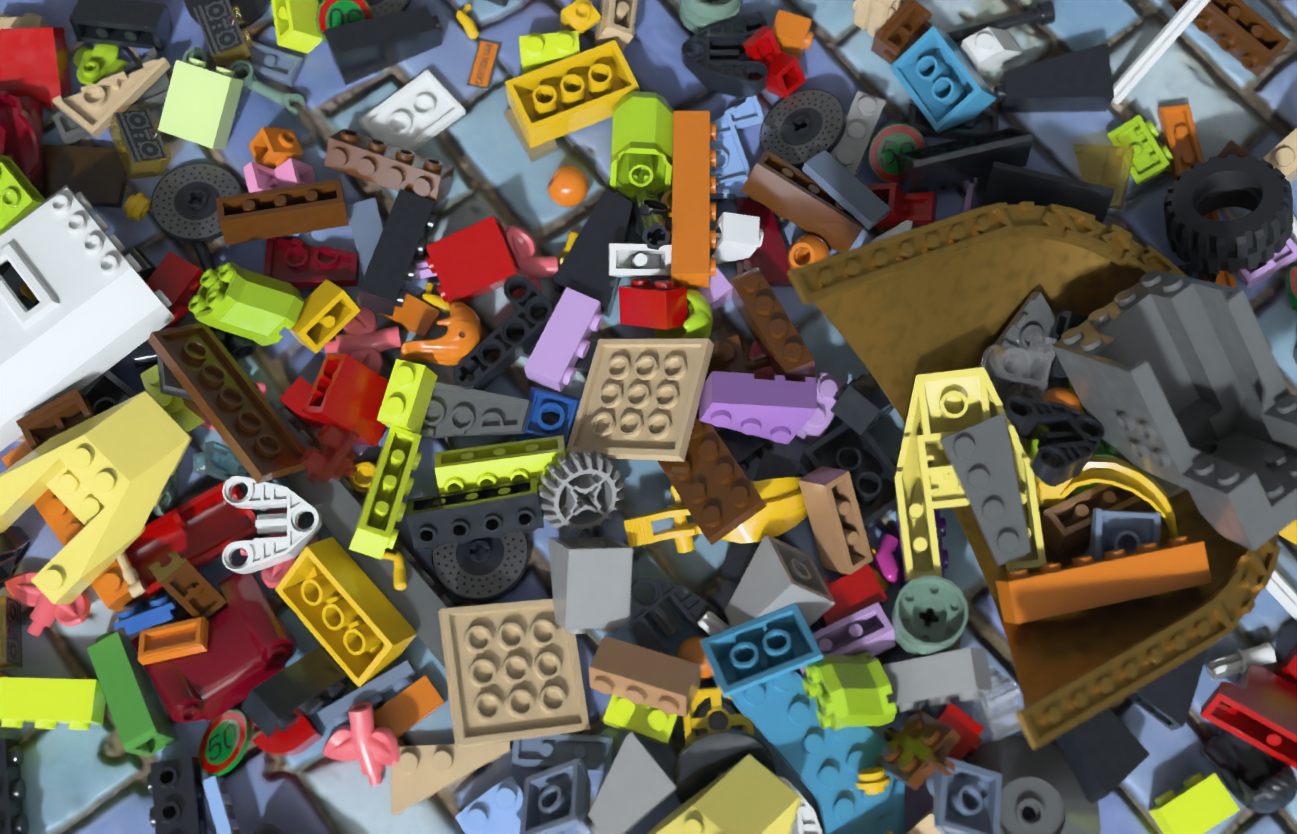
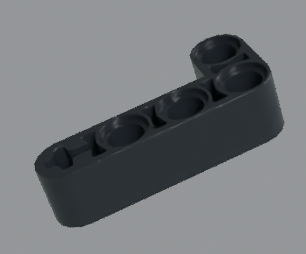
M514 275L509 277L504 283V294L508 303L516 312L454 368V379L461 388L483 391L539 340L554 309L550 301L525 276ZM519 288L527 290L526 294L520 298L512 296L513 292ZM538 310L548 311V314L543 319L537 320L533 318L534 313ZM522 330L525 332L520 340H510V335L514 331ZM492 351L501 352L498 360L494 362L486 361L488 354ZM480 362L482 363L483 367L485 368V371H484V372H483L482 369H481L480 367H478V365H477V364H479ZM470 374L475 376V379L470 381L465 376Z

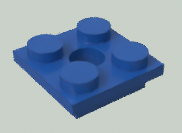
M531 387L527 400L532 402L527 427L525 434H517L516 441L564 435L565 449H567L581 398ZM549 412H555L560 416V419L554 425H546L542 421L543 416Z
M167 590L155 595L156 598L147 604L144 603L143 599L125 605L124 610L116 613L118 619L113 623L116 630L124 627L126 634L129 635L171 620L181 610L179 602Z

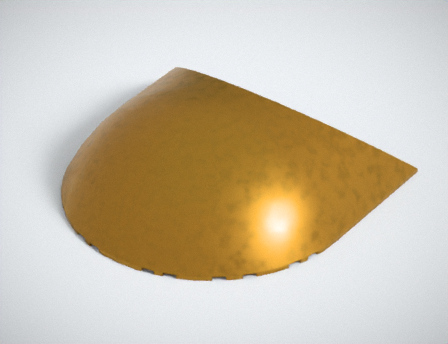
M1022 201L1017 205L997 203L976 208L791 269L787 272L803 305L807 306L814 303L829 319L865 364L905 425L916 375L977 368L1033 291L1042 293L1055 317H1057L1059 308L1090 315L1092 312L1102 309L1114 301L1118 293L1128 290L1139 283L1141 277L1148 272L1159 270L1187 277L1169 259L1150 245L1143 247L1131 239L1132 234L1115 224L1106 226L1095 221V215L1074 208L1051 204L1048 207L1035 206L1034 202ZM1028 381L1010 396L1023 395L1027 397ZM1186 490L1169 498L1175 512L1177 537L1189 536V541H1204L1212 583L1014 624L1003 621L996 580L1007 578V572L1009 571H1006V563L1000 566L996 565L970 506L953 507L985 578L1008 641L1024 705L1023 708L1014 714L1032 749H1037L1214 645L1238 626L1237 622L1245 614L1252 611L1256 605L1255 599L1261 590L1266 589L1281 549L1277 545L1279 533L1255 551L1221 536L1199 512L1189 490ZM1039 506L1040 521L1044 510L1048 508ZM1153 506L1142 510V512H1158ZM1161 516L1160 546L1168 545L1167 539L1170 538V533L1164 518ZM1043 539L1046 564L1060 562L1061 567L1072 565L1071 559L1084 556L1085 551L1090 546V540L1055 556ZM1039 568L1028 569V574L1040 572Z

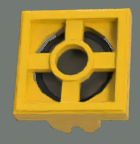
M718 687L699 688L687 717H683L685 743L687 745L702 734L722 729L738 730L754 736L753 722L749 717L745 718L734 703L728 700H732L730 696L724 698Z

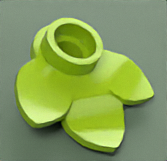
M98 44L93 50L81 47L75 52L73 57V64L77 68V78L84 86L97 84L104 78L125 71L123 67L128 65L129 62L118 59V46Z

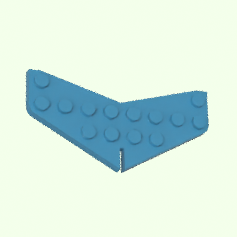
M794 670L730 695L734 705L745 718L749 717L810 790L820 810L825 834H885L887 830L893 834H905L904 783L886 772V775L890 776L891 783L885 786L884 792L869 795L864 793V789L856 787V781L859 780V771L878 766L874 761L881 754L882 748L887 744L880 736L867 726H846L835 731L830 727L823 729L816 715L818 707L813 698L809 699L802 684L803 677Z

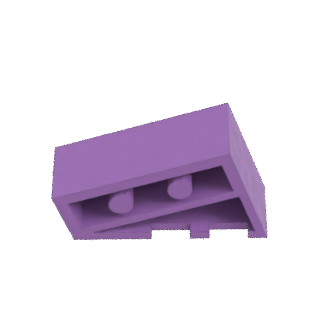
M712 371L704 383L701 394L699 421L788 445L818 409L816 377H806L805 382L785 381L784 375H775L774 380L754 379V374Z

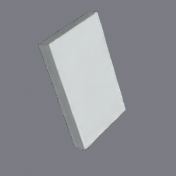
M427 69L361 117L358 122L371 138L380 139L393 146L415 152L466 113L464 107Z

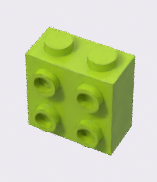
M0 155L1 233L45 201L14 161L4 155Z

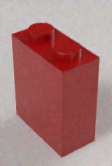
M64 27L0 29L1 91H6L8 94L18 98L21 96L32 97L37 102H43L44 107H56L52 100L57 96L61 95L63 99L72 96Z
M495 216L486 218L425 246L429 256H426V262L433 274L437 273L441 283L437 285L438 291L444 302L448 301L449 304L455 301L465 304L504 286L505 281L509 277L523 275L503 225Z
M327 353L302 411L357 444L378 446L386 426L379 422L377 417L389 381L348 354Z

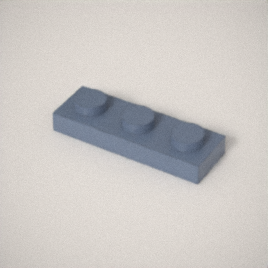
M406 660L317 713L324 725L330 726L334 724L335 727H339L350 721L349 707L362 702H369L374 707L384 700L381 695L389 690L394 689L396 693L413 683L411 678L417 675V672L412 663Z

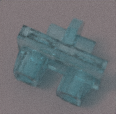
M216 441L205 442V451L193 455L194 472L200 475L208 474L212 476L213 480L218 482L225 481L233 476H244L248 472L228 446ZM238 483L240 486L246 485L245 483Z

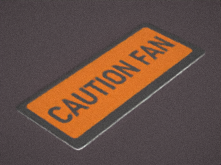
M483 39L479 40L467 82L468 86L490 89L502 43Z

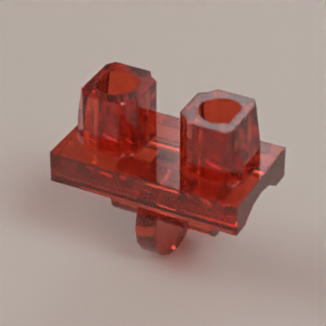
M333 423L325 424L318 433V438L327 445L325 451L321 453L317 448L311 447L299 460L309 471L306 478L312 483H316L317 480L328 482L331 477L339 481L343 474L354 476L357 472V467L352 461L357 454L351 448L360 435L354 430H343Z

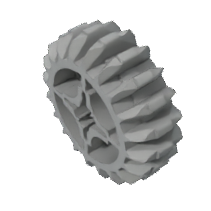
M582 449L578 456L575 451L570 450L569 458L567 459L558 455L559 464L556 466L548 464L550 473L540 475L543 485L538 486V494L544 519H547L553 528H559L565 534L571 531L574 535L579 536L582 529H584L586 533L591 535L593 526L603 529L602 521L605 519L613 521L611 512L613 510H620V505L617 501L624 499L623 492L620 490L624 487L623 480L620 478V471L616 466H613V462L608 457H603L596 451L590 454L588 450Z

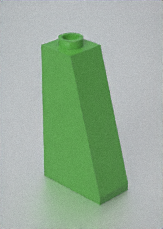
M118 631L107 632L99 636L95 640L96 643L88 647L87 650L125 751L150 757L177 742L178 738L143 665L137 660L138 655L129 637Z

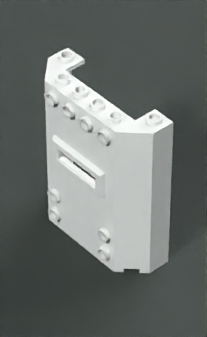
M67 185L0 233V266L9 261L40 301L28 311L0 274V452L23 435L16 422L17 420L75 388L81 391L148 340L152 332L161 330L175 319L168 309L172 305L170 300L160 289L154 292L137 273L142 267L130 253L126 256L121 253L126 249L114 233L110 236L105 233L110 228L98 214L93 216L90 213L94 209L91 203L80 191L74 194Z

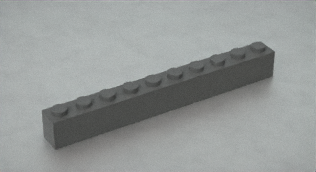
M270 401V406L313 459L308 469L285 475V479L303 500L320 512L322 523L418 633L417 636L445 668L438 611L442 608H453L455 606L444 593L438 597L433 592L431 587L435 583L423 569L417 573L410 565L415 559L403 545L398 549L393 546V549L387 547L385 551L394 554L399 551L404 557L407 587L402 591L394 588V560L378 559L349 549L365 500L361 498L356 501L350 494L354 488L343 475L337 478L330 469L335 465L323 451L318 455L314 452L311 446L315 442L304 429L297 432L292 426V423L296 420L285 406L278 409Z

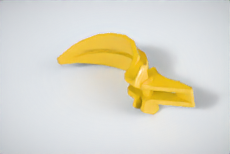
M1092 455L1077 477L1056 487L1046 485L1034 474L1038 508L1039 506L1050 508L1065 501V498L1077 486L1095 482L1112 484L1131 491L1149 502L1158 512H1161V516L1169 528L1170 538L1177 537L1178 535L1174 508L1163 488L1147 472L1117 457Z
M786 477L752 482L767 507L724 536L722 540L741 544L760 542L766 535L776 537L797 526L808 516L798 481L801 478ZM673 485L670 490L671 499L674 504L624 520L628 545L630 547L674 538L677 553H687L695 550L693 535L700 534L702 531L696 522H687L686 515L691 514L685 504L681 502V498ZM673 517L675 525L653 533L652 521Z

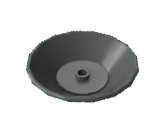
M1026 736L998 737L980 745L971 756L968 754L962 762L1002 774L999 834H1100L1101 825L1098 801L1091 804L1086 798L1059 747L1046 743L1037 749H1032ZM1024 807H1029L1033 812L1030 820L1025 819L1022 815Z

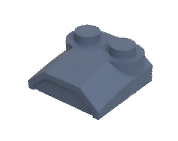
M1093 509L1090 546L1085 551L1084 556H1093V560L1102 559L1106 551L1125 549L1126 553L1136 552V545L1157 542V546L1160 547L1161 512Z
M580 757L524 778L520 834H563L565 830L580 823L589 814L591 781L585 763Z
M947 757L946 759L951 760L955 764L954 772L948 769L952 774L946 776L936 770L926 779L927 788L934 801V827L941 834H999L1002 774Z

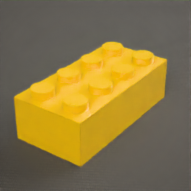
M616 40L505 81L507 101L530 148L613 117V106L620 101L623 95L629 94L632 91H640V87Z
M333 536L306 546L275 588V591L359 688L386 673L418 634Z

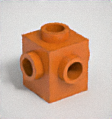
M262 127L248 145L255 162L273 170L290 158L298 161L304 154L293 129Z

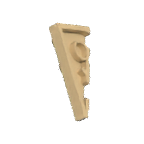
M163 57L159 60H151L142 64L143 69L127 75L122 71L100 80L97 84L81 87L82 92L65 99L60 95L52 101L56 107L97 139L116 121L113 113L125 112L171 66Z
M497 742L455 748V744L399 747L400 760L397 765L391 766V814H401L423 799L426 800L439 790L447 788L470 775L471 772L497 760L511 750V742Z

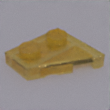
M1074 144L1073 149L1078 159L1082 180L1087 183L1114 188V196L1109 209L1122 210L1135 153L1133 148Z

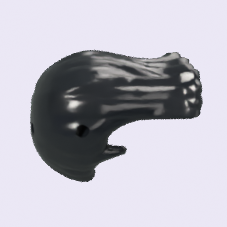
M1220 730L1216 736L1205 742L1200 748L1201 755L1217 767L1233 796L1248 809L1259 813H1272L1283 809L1294 800L1297 794V779L1291 766L1227 730Z

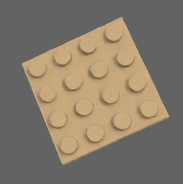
M709 338L598 339L566 452L569 454L570 450L575 451L579 456L582 449H585L590 454L596 451L609 459L684 462L714 348L712 341Z
M553 599L442 608L438 611L455 748L583 732L590 729L576 634L567 633L564 628L555 622Z

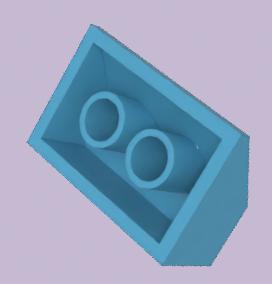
M934 25L889 67L938 133L974 119L996 99V96L950 35Z
M797 603L700 640L708 667L718 690L724 698L823 659V654Z

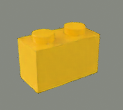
M326 279L304 300V305L297 322L289 331L301 344L316 354L361 310L343 289Z

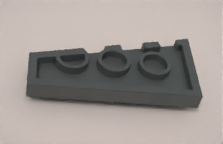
M155 47L146 52L147 56L139 62L135 63L132 61L123 67L126 75L143 69V63L159 60L160 56ZM165 72L126 111L144 109L151 111L163 106L170 85L167 73ZM60 110L53 115L59 134L66 145L91 136L88 131ZM117 121L111 124L108 128L117 125Z
M1032 292L977 367L985 368L1001 402H1004L1042 369L1056 317L1041 292Z
M436 382L421 428V439L525 434L532 402L527 399L476 389L467 390L460 386Z
M1005 413L941 439L940 443L996 565L1000 566L1031 553Z

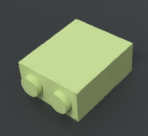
M189 57L188 62L176 60L158 130L212 149L226 150L244 81L234 78V71L216 66L215 71L206 68L207 62Z

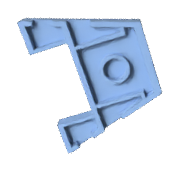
M756 96L747 97L744 103L736 108L733 106L725 111L722 117L712 122L716 123V141H710V149H716V168H710V176H716V194H710V199L749 197L741 189L751 170L736 130L763 123L764 116Z

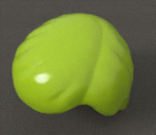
M687 289L688 319L680 327L668 330L654 328L656 339L710 338L713 316L706 297L698 290Z

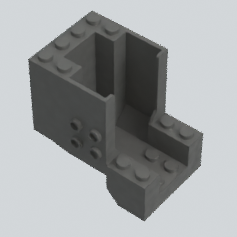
M1154 270L1143 275L1141 281L1132 288L1118 293L1110 304L1092 312L1081 325L1067 330L1061 339L1052 345L1085 412L1103 426L1105 434L1101 443L1105 450L1129 461L1146 472L1189 490L1199 512L1221 536L1255 551L1297 519V395L1290 394L1284 381L1285 374L1273 357L1272 345L1264 337L1243 289Z

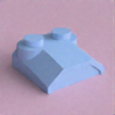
M510 776L469 804L455 818L465 834H520L523 791L513 776Z

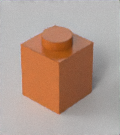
M778 10L771 29L781 52L801 59L804 49L810 50L815 35L814 32L810 31L812 19Z

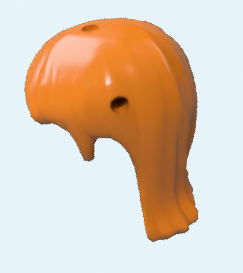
M451 302L449 304L450 316L437 321L438 326L448 328L446 334L436 339L404 342L401 347V360L413 363L429 362L445 366L457 365L481 343L482 332L478 315L472 308L462 302Z

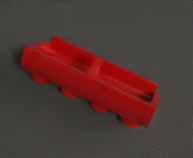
M227 480L147 524L144 532L125 550L132 567L136 569L139 575V580L146 586L147 591L142 593L144 599H149L154 594L165 589L160 585L149 567L156 561L164 567L170 564L172 559L169 557V552L176 551L182 559L186 558L198 570L215 559L222 557L224 549L230 543L248 541L260 535L257 534V514L254 509L237 508L223 497V485ZM239 484L232 488L231 496L234 500H242L246 497Z

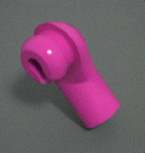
M885 534L873 557V563L884 581H887L889 584H896L901 580V571L893 553L899 541L896 537Z

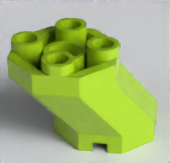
M632 91L629 94L623 95L620 101L613 106L610 185L615 190L617 188L621 193L625 194L632 202L635 194L642 193L644 189L655 191L658 198L660 192L663 190L666 192L671 188L674 110L668 105L667 100L657 92Z
M234 262L218 266L215 270L209 268L203 273L200 278L201 286L197 295L190 301L188 309L194 313L195 319L210 327L254 340L261 346L278 343L283 338L279 332L284 327L290 330L296 324L304 301L298 296L301 295L300 291L290 283L243 269Z
M866 651L858 655L823 654V659L805 666L807 677L802 679L803 688L809 699L813 698L818 707L816 715L823 729L830 727L835 731L846 726H882L894 721L897 712L895 702L888 704L887 695L893 693L891 684L879 660L876 657L870 659V652Z

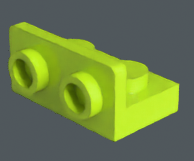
M1140 114L1107 134L1138 186L1164 171L1167 174L1172 172L1170 162L1174 160L1167 146L1164 144L1159 147L1155 137L1159 134L1150 120L1144 122Z

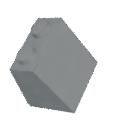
M766 535L762 539L725 609V614L730 622L729 628L793 603H797L808 627H810L835 604V601L810 554Z
M611 536L549 537L555 622L564 628L567 633L583 634L586 633V629L598 628L599 632L614 633L617 632L619 627H629L633 548Z
M632 732L626 736L588 814L593 821L588 825L593 834H627L675 793L676 786Z

